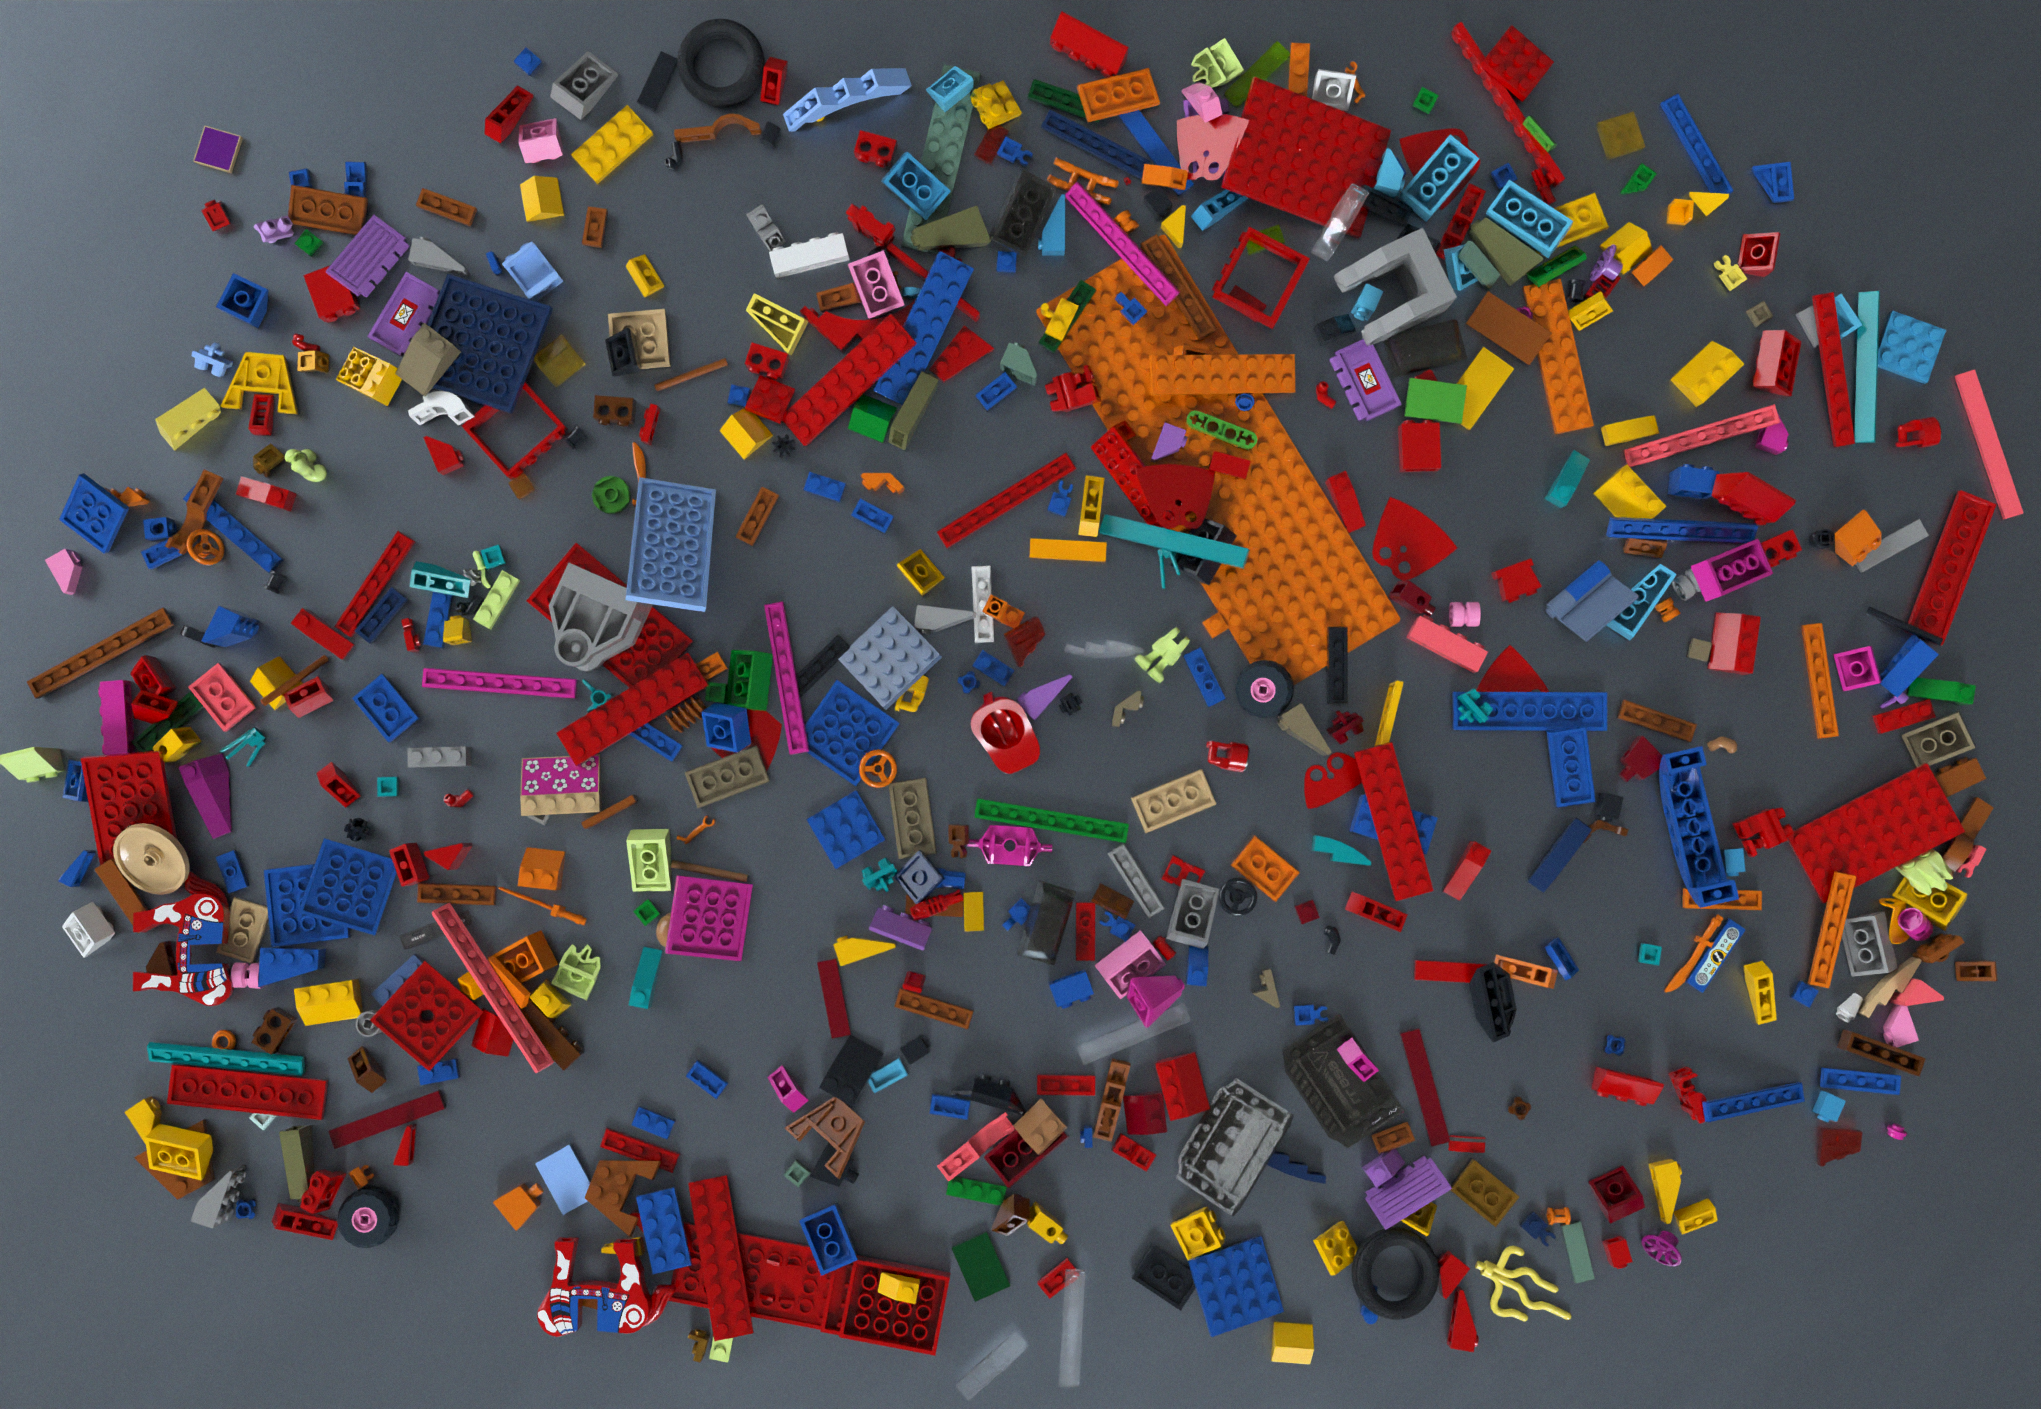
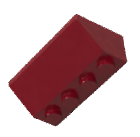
M1015 1129L987 1153L984 1158L1005 1185L1011 1188L1070 1136L1064 1131L1041 1154H1037Z

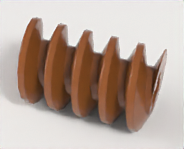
M698 695V699L690 697L691 704L684 701V709L677 706L678 713L672 710L673 717L665 715L666 720L675 731L683 733V726L690 728L689 721L696 724L695 717L702 719V711L707 707Z

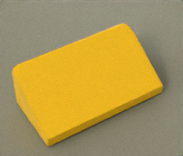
M645 254L629 259L626 268L644 297L664 287L663 282Z
M1600 291L1568 310L1571 321L1580 331L1611 313L1613 309Z
M964 892L965 931L984 930L983 892Z
M1710 1199L1699 1201L1673 1212L1682 1235L1718 1221L1715 1206Z

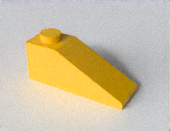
M1085 476L1078 535L1093 537L1098 535L1104 478Z
M848 935L837 938V943L833 944L840 966L897 947L894 942L857 937L848 938Z
M1763 961L1744 965L1745 982L1756 1023L1760 1025L1777 1020L1772 971Z
M1673 1159L1648 1163L1661 1221L1671 1224L1681 1184V1166Z

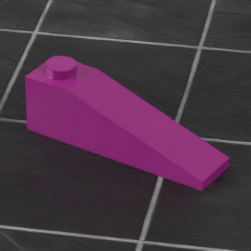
M224 754L201 758L179 766L185 786L212 838L215 839L232 832V814L229 797L231 796V789H229L230 770Z

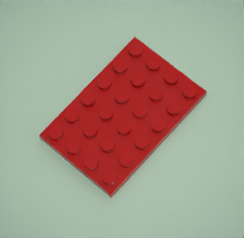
M162 750L84 756L81 758L100 865L114 858L113 848L116 838L131 825L139 823L152 824L166 830L177 839Z

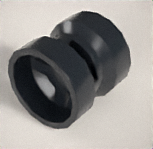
M1829 529L1816 531L1809 538V543L1815 550L1828 548L1835 542V535Z

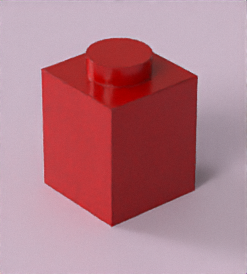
M1617 1236L1602 1241L1608 1263L1611 1266L1621 1269L1627 1267L1628 1263L1633 1262L1625 1238Z

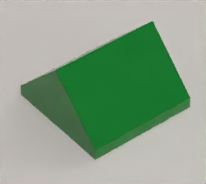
M862 394L853 408L848 429L883 443L898 408Z

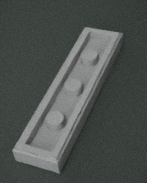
M1920 519L1881 539V545L1876 550L1870 551L1862 562L1856 563L1860 573L1929 536Z
M1124 843L1107 853L1148 918L1165 909Z

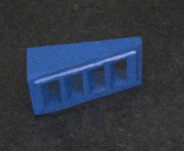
M83 850L58 881L69 887H79L96 851Z

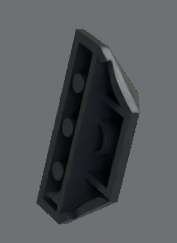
M1492 962L1475 971L1469 986L1476 1019L1491 1041L1496 1042L1510 1036V1028L1514 1022L1517 1008L1510 974Z
M981 1073L980 1076L975 1075L952 1088L951 1095L1020 1115L1026 1113V1109L1015 1088L1007 1080L999 1079L998 1082L991 1080L992 1076Z

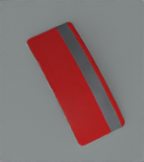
M1449 1136V1151L1485 1153V1137Z

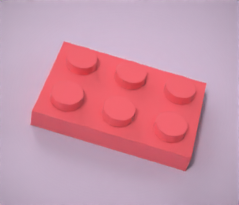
M217 663L188 687L224 732H227L257 708L221 663Z

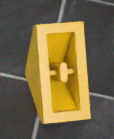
M1689 192L1690 198L1694 200L1706 216L1729 198V194Z
M1185 205L1179 207L1165 219L1160 227L1178 248H1182L1184 239Z

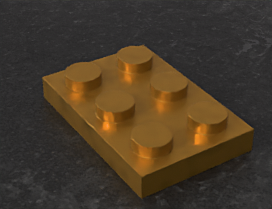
M1474 1159L1469 1162L1451 1185V1191L1495 1227L1519 1199L1516 1193Z

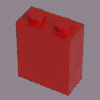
M327 266L303 276L318 317L324 322H334L338 319L337 317L354 314L356 310L360 309V306L353 292L326 273V270L329 268Z
M1415 420L1403 421L1398 426L1400 472L1438 471L1441 469L1440 423H1434V420H1423L1422 423H1415Z

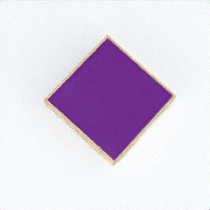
M204 125L193 161L196 164L232 174L243 137Z

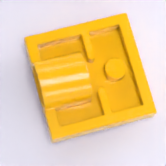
M1344 1221L1337 1222L1313 1240L1330 1275H1336L1350 1265L1358 1250Z

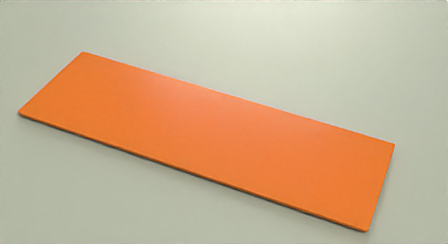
M1160 235L1161 242L1217 329L1216 332L1200 341L1175 300L1168 306H1165L1127 263L1120 259L1084 281L1097 291L1058 350L1075 375L1077 373H1084L1083 367L1085 365L1091 366L1095 384L1098 386L1102 400L1092 404L1107 430L1126 420L1136 434L1128 443L1145 466L1178 464L1209 470L1214 451L1251 461L1246 480L1215 472L1212 495L1205 516L1208 520L1225 525L1237 535L1232 545L1250 550L1245 567L1243 569L1221 563L1210 585L1201 583V585L1227 624L1229 631L1248 662L1251 664L1260 660L1274 661L1285 667L1290 673L1294 685L1327 666V627H1348L1349 653L1400 622V617L1263 393L1252 394L1255 402L1248 411H1242L1236 406L1235 399L1239 394L1150 395L1149 356L1173 355L1174 347L1181 345L1218 352V355H1239L1166 235ZM1075 287L1047 303L1049 309L1055 312L1061 298L1067 300ZM1120 292L1130 301L1135 297L1147 310V313L1135 325H1132L1120 312L1124 307L1115 300ZM1041 307L1036 310V314L1045 329H1047L1051 319L1042 315ZM1080 383V386H1081V388H1082V387H1085V385H1087V384H1089V383H1084V384H1081V383ZM1191 411L1203 412L1252 431L1257 436V443L1252 449H1243L1190 428L1186 423V418ZM1197 415L1190 417L1192 424L1200 422L1202 423L1201 428H1204V424L1207 421L1206 418L1202 422L1198 420ZM1216 422L1208 423L1207 427L1210 431L1218 430ZM1164 423L1186 430L1185 436L1188 438L1184 448L1180 446L1178 452L1159 461L1151 462ZM1229 428L1225 431V435L1232 439L1236 436V432L1234 429ZM1242 432L1239 433V437L1236 440L1239 442L1241 438L1246 441V445L1253 443L1251 436L1247 438L1241 437ZM1192 512L1185 518L1189 522H1195L1197 516ZM1178 525L1169 530L1188 534L1191 529Z

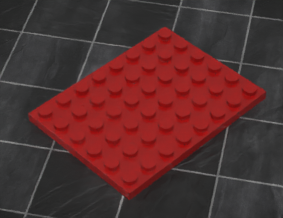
M1254 77L1241 118L1249 120V123L1238 148L1237 137L1221 188L1352 237L1360 238L1368 209L1355 202L1362 185L1365 184L1371 188H1374L1376 185L1377 174L1380 165H1382L1381 159L1386 151L1391 130Z

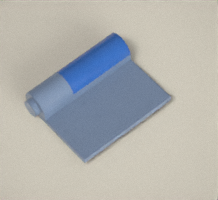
M1598 560L1546 604V613L1551 618L1555 617L1587 642L1637 600L1639 596L1614 578L1609 568Z

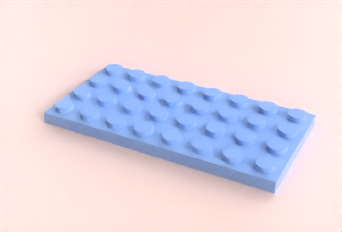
M639 477L625 600L705 612L716 489Z

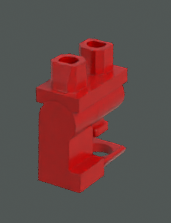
M852 203L847 209L846 215H848V220L852 222L854 230L858 233L862 231V234L868 239L873 238L876 247H880L883 250L894 241V232L896 230L893 224L887 222L886 225L882 224L863 205L861 208H858Z
M1085 365L1083 367L1084 373L1082 374L1077 373L1075 375L1074 372H1067L1053 377V381L1045 385L1048 395L1057 393L1058 399L1050 402L1053 412H1069L1102 401L1098 386L1095 384L1091 366ZM1089 383L1085 387L1078 389V384Z
M1782 807L1764 809L1732 823L1738 838L1743 839L1741 842L1748 857L1756 856L1758 854L1756 849L1762 847L1769 849L1787 841V837L1794 833L1790 824L1783 826L1780 824L1779 820L1786 817ZM1759 833V838L1752 840L1747 839L1749 837L1754 836V834Z
M1686 1066L1668 1073L1677 1096L1683 1103L1680 1104L1682 1110L1689 1113L1692 1120H1697L1698 1123L1705 1122L1702 1102L1707 1101L1706 1097L1694 1090L1695 1086L1690 1080L1698 1075Z

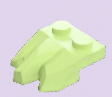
M1225 38L1195 55L1191 64L1193 67L1199 68L1193 75V82L1206 79L1205 85L1211 88L1224 85L1245 72Z
M1933 848L1895 867L1898 872L1909 879L1911 886L1926 895H1930L1932 893L1931 888L1934 887L1945 891L1948 886L1944 879H1953L1952 870L1942 856Z
M572 944L564 953L551 985L587 1000L601 968L600 957L590 959L592 949L588 944L580 953L576 952V947Z

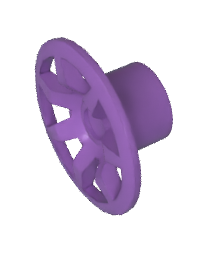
M1615 244L1609 246L1600 255L1590 273V281H1595L1601 274L1611 280L1618 276L1623 263L1613 258L1616 252Z

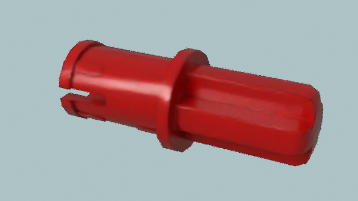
M1538 168L1532 171L1531 175L1538 188L1536 191H1539L1543 202L1548 205L1556 202L1557 200L1550 188L1551 184L1547 182L1542 169Z

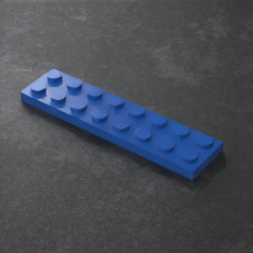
M941 251L938 252L903 325L917 344L876 381L873 391L901 405L904 404L920 373L925 372L974 268Z
M1452 692V730L1553 731L1586 726L1587 731H1607V692H1478L1480 697L1474 703L1480 707L1484 702H1487L1493 708L1487 716L1489 719L1485 723H1479L1476 719L1470 723L1467 718L1461 721L1459 716L1462 713L1458 708L1463 704L1457 697L1466 692Z

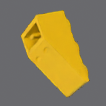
M354 346L336 378L337 381L386 406L390 403L402 379L396 375L397 367Z

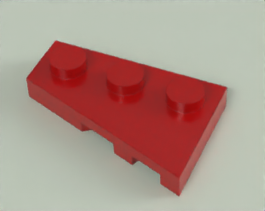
M964 325L930 367L929 371L945 382L987 353L992 352L994 348Z

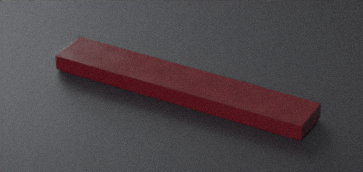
M1420 1029L1402 1032L1400 1036L1430 1145L1433 1147L1450 1142Z
M438 1090L334 1128L328 1132L334 1149L441 1111L446 1109L441 1091Z

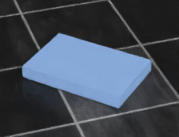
M571 1144L535 1164L563 1215L587 1202L585 1195L591 1180Z

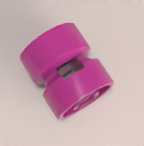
M1907 908L1898 916L1899 926L1916 941L1926 940L1933 933L1932 922L1919 909Z

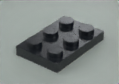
M1153 1244L1132 1275L1133 1280L1180 1311L1196 1288L1191 1270Z

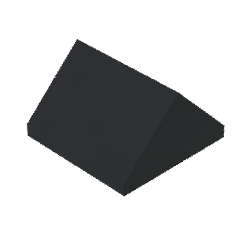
M626 328L605 339L612 376L642 371L635 334L630 328Z

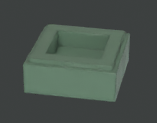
M796 1159L784 1176L799 1188L811 1171Z

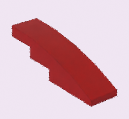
M1471 183L1468 184L1440 241L1442 246L1436 252V256L1445 260L1444 249L1460 246L1486 193L1485 190Z

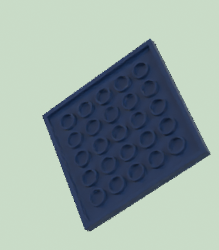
M447 274L427 325L452 343L461 353L433 386V389L450 392L458 397L513 414L553 308L546 304Z

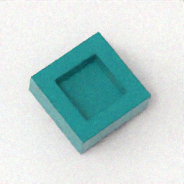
M499 544L480 550L486 569L506 564Z
M377 777V797L399 796V777Z
M1641 943L1638 962L1659 966L1662 947Z

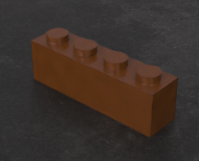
M530 997L526 1007L523 1009L519 1007L551 1058L563 1071L568 1069L584 1054L582 1045L577 1040L573 1041L568 1036L570 1034L564 1026L560 1027L555 1022L556 1018L547 1017Z
M1844 1029L1837 1046L1839 1049L1920 1077L1926 1059Z

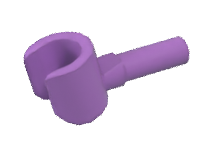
M1904 692L1898 698L1893 695L1890 700L1880 705L1883 710L1896 701L1903 704L1909 697Z

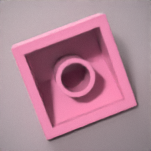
M557 118L519 125L518 143L525 163H538L544 159L553 160L563 156V146Z

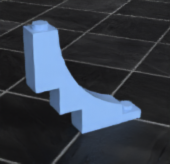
M906 68L871 69L861 78H843L833 87H815L788 109L783 116L789 132H792L805 123L815 122L849 105L883 96L901 95L912 85Z

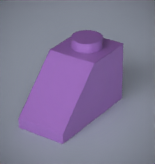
M1164 423L1151 462L1159 461L1178 452L1180 446L1184 448L1188 438L1185 436L1186 430Z
M1395 1148L1381 1154L1363 1166L1362 1169L1377 1188L1392 1178L1405 1162Z

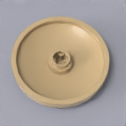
M139 823L127 827L115 840L113 848L115 862L124 877L137 888L152 894H169L176 891L188 878L190 870L188 856L180 842L166 830L152 824Z

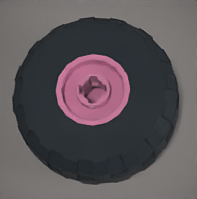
M1271 660L1256 661L1245 667L1240 673L1235 687L1236 697L1241 707L1248 714L1259 718L1273 717L1282 713L1289 706L1294 694V682L1284 666Z
M376 1187L359 1189L349 1195L339 1208L337 1218L339 1231L348 1243L356 1247L371 1248L378 1246L388 1240L397 1229L400 1218L399 1207L393 1196L385 1190Z

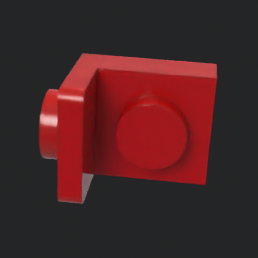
M214 199L204 204L205 207L201 211L212 231L231 224L222 207V201L216 202Z

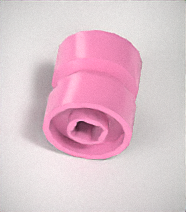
M1462 602L1450 603L1449 624L1451 627H1462L1464 624L1467 627L1479 626L1481 617L1479 602H1467L1465 605Z
M234 963L230 978L234 988H246L247 985L249 988L256 989L264 987H258L259 963H251L250 966L248 963Z

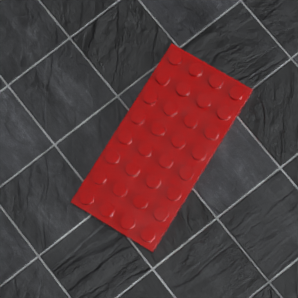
M575 543L526 601L552 622L549 604L568 563L627 588V585L583 547ZM652 606L635 645L606 660L603 666L630 688L681 657L693 643V640Z
M1924 763L1793 830L1794 833L1787 837L1821 902L1826 903L1835 871L1855 875V888L1964 833L1965 830L1929 765Z

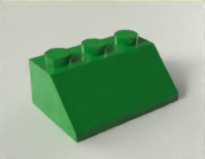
M731 650L725 699L726 705L742 707L748 710H767L773 654L759 651Z

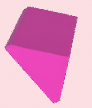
M1872 646L1833 654L1843 691L1882 683Z

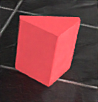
M1911 978L1903 993L1894 992L1889 1001L1893 1004L1910 1006L1943 1001L1944 996L1922 980Z

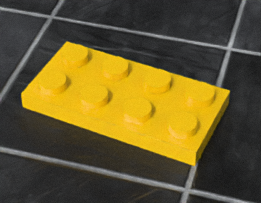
M626 105L576 149L571 156L598 184L654 134L635 112Z

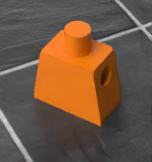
M523 1183L502 1195L493 1203L515 1231H517L541 1205L537 1197L544 1190L538 1183H535L531 1188H528Z

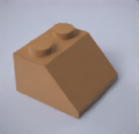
M1042 1098L1013 1125L1037 1154H1041L1068 1128Z

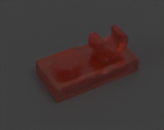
M999 125L988 129L974 157L991 165L1002 142L1008 136L1009 130Z

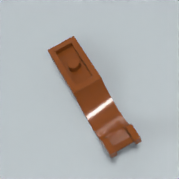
M726 114L719 117L712 126L675 129L674 135L676 141L680 143L716 139L722 127L735 123L745 126L751 135H760L762 130L760 124L739 114Z
M894 271L892 272L899 291H901L902 286H899L897 279L899 272ZM855 283L816 293L821 312L855 303H862Z
M205 469L203 470L186 503L187 516L178 533L169 537L165 547L169 549L174 547L182 555L188 551L186 545L188 536L193 531L204 528L207 517L206 513L224 478ZM200 535L194 538L193 544L197 541Z
M1974 797L1960 819L1965 832L1954 837L1952 844L1942 855V858L1952 870V875L1969 856L1975 837L1994 808L1978 797Z

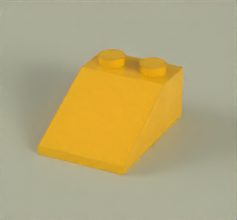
M1906 877L1903 878L1892 895L1897 900L1907 902L1906 906L1908 908L1919 909L1933 925L1944 931L1947 930L1967 899V893L1947 882L1948 887L1945 891L1934 887L1931 888L1932 893L1926 895L1911 886L1909 879Z

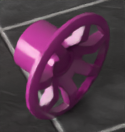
M1661 1231L1659 1236L1646 1235L1642 1238L1643 1249L1657 1262L1673 1267L1680 1265L1682 1262V1256L1676 1248L1679 1243L1678 1238L1671 1232ZM1657 1251L1658 1253L1655 1256L1651 1252ZM1662 1255L1665 1256L1666 1262L1660 1259Z

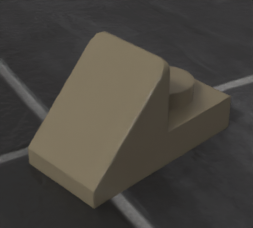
M1270 968L1261 970L1262 975H1259L1262 987L1265 986L1266 989L1251 993L1275 1008H1280L1272 971Z

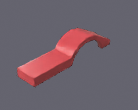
M1006 1111L980 1129L966 1143L937 1165L948 1181L952 1180L980 1158L993 1144L1015 1130V1127L1006 1117L1008 1116Z

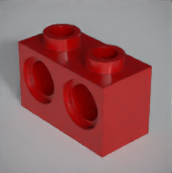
M860 130L854 149L855 157L864 163H868V161L874 162L882 168L892 167L898 146L897 140ZM864 145L871 146L869 151H863L861 148ZM882 150H888L889 154L887 156H881L880 152Z
M751 342L745 365L749 368L748 371L759 374L762 372L767 374L768 378L774 380L778 378L783 379L790 357L788 353ZM755 356H762L760 363H753ZM775 361L781 363L778 369H772L771 364Z
M1793 529L1761 542L1765 555L1767 549L1772 553L1771 559L1767 557L1771 568L1779 565V560L1783 558L1788 561L1797 557L1796 553L1802 550ZM1784 542L1789 545L1788 551L1783 547Z

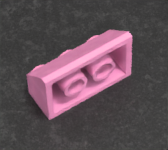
M884 250L848 264L869 320L904 306Z
M1140 930L1094 966L1121 1000L1127 995L1132 978L1151 977L1164 967L1166 963Z

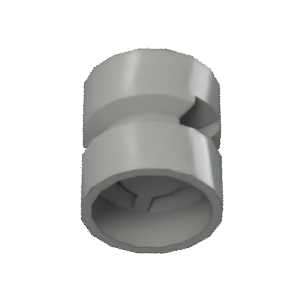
M1691 568L1685 571V575L1681 574L1671 582L1677 595L1684 601L1693 597L1696 591H1701Z
M379 1009L366 1011L357 1017L355 1026L360 1035L371 1037L383 1032L370 1021Z

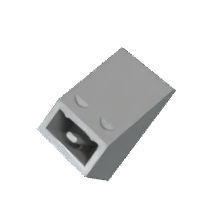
M246 1165L229 1171L197 1202L191 1222L214 1229L231 1219L233 1203L237 1201L240 1191H238L240 1183H243L246 1177V1172H244Z

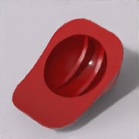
M992 691L983 695L984 704L972 715L971 729L994 764L1001 771L1008 774L1015 773L1034 764L1040 755V745L1022 706L1008 697L1000 696L995 698Z

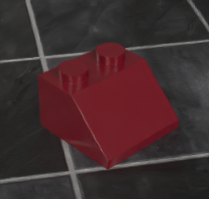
M1161 1090L1123 1095L1128 1135H1151L1167 1132Z
M1624 1166L1588 1182L1601 1211L1610 1224L1645 1208L1643 1195Z

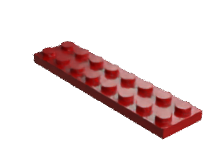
M890 314L785 412L782 421L804 446H807L910 351L917 342L899 321Z
M1962 490L1957 492L1908 620L1909 624L1943 638L1940 646L1945 642L1997 505Z
M688 652L566 726L556 734L574 764L578 766L709 685Z
M1388 742L1354 752L1395 901L1434 891L1393 743Z
M173 1064L171 1066L167 1104L323 1120L328 1080Z
M728 1176L690 1182L688 1185L714 1341L753 1334L754 1329Z

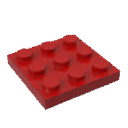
M1511 25L1480 63V66L1523 102L1554 61Z

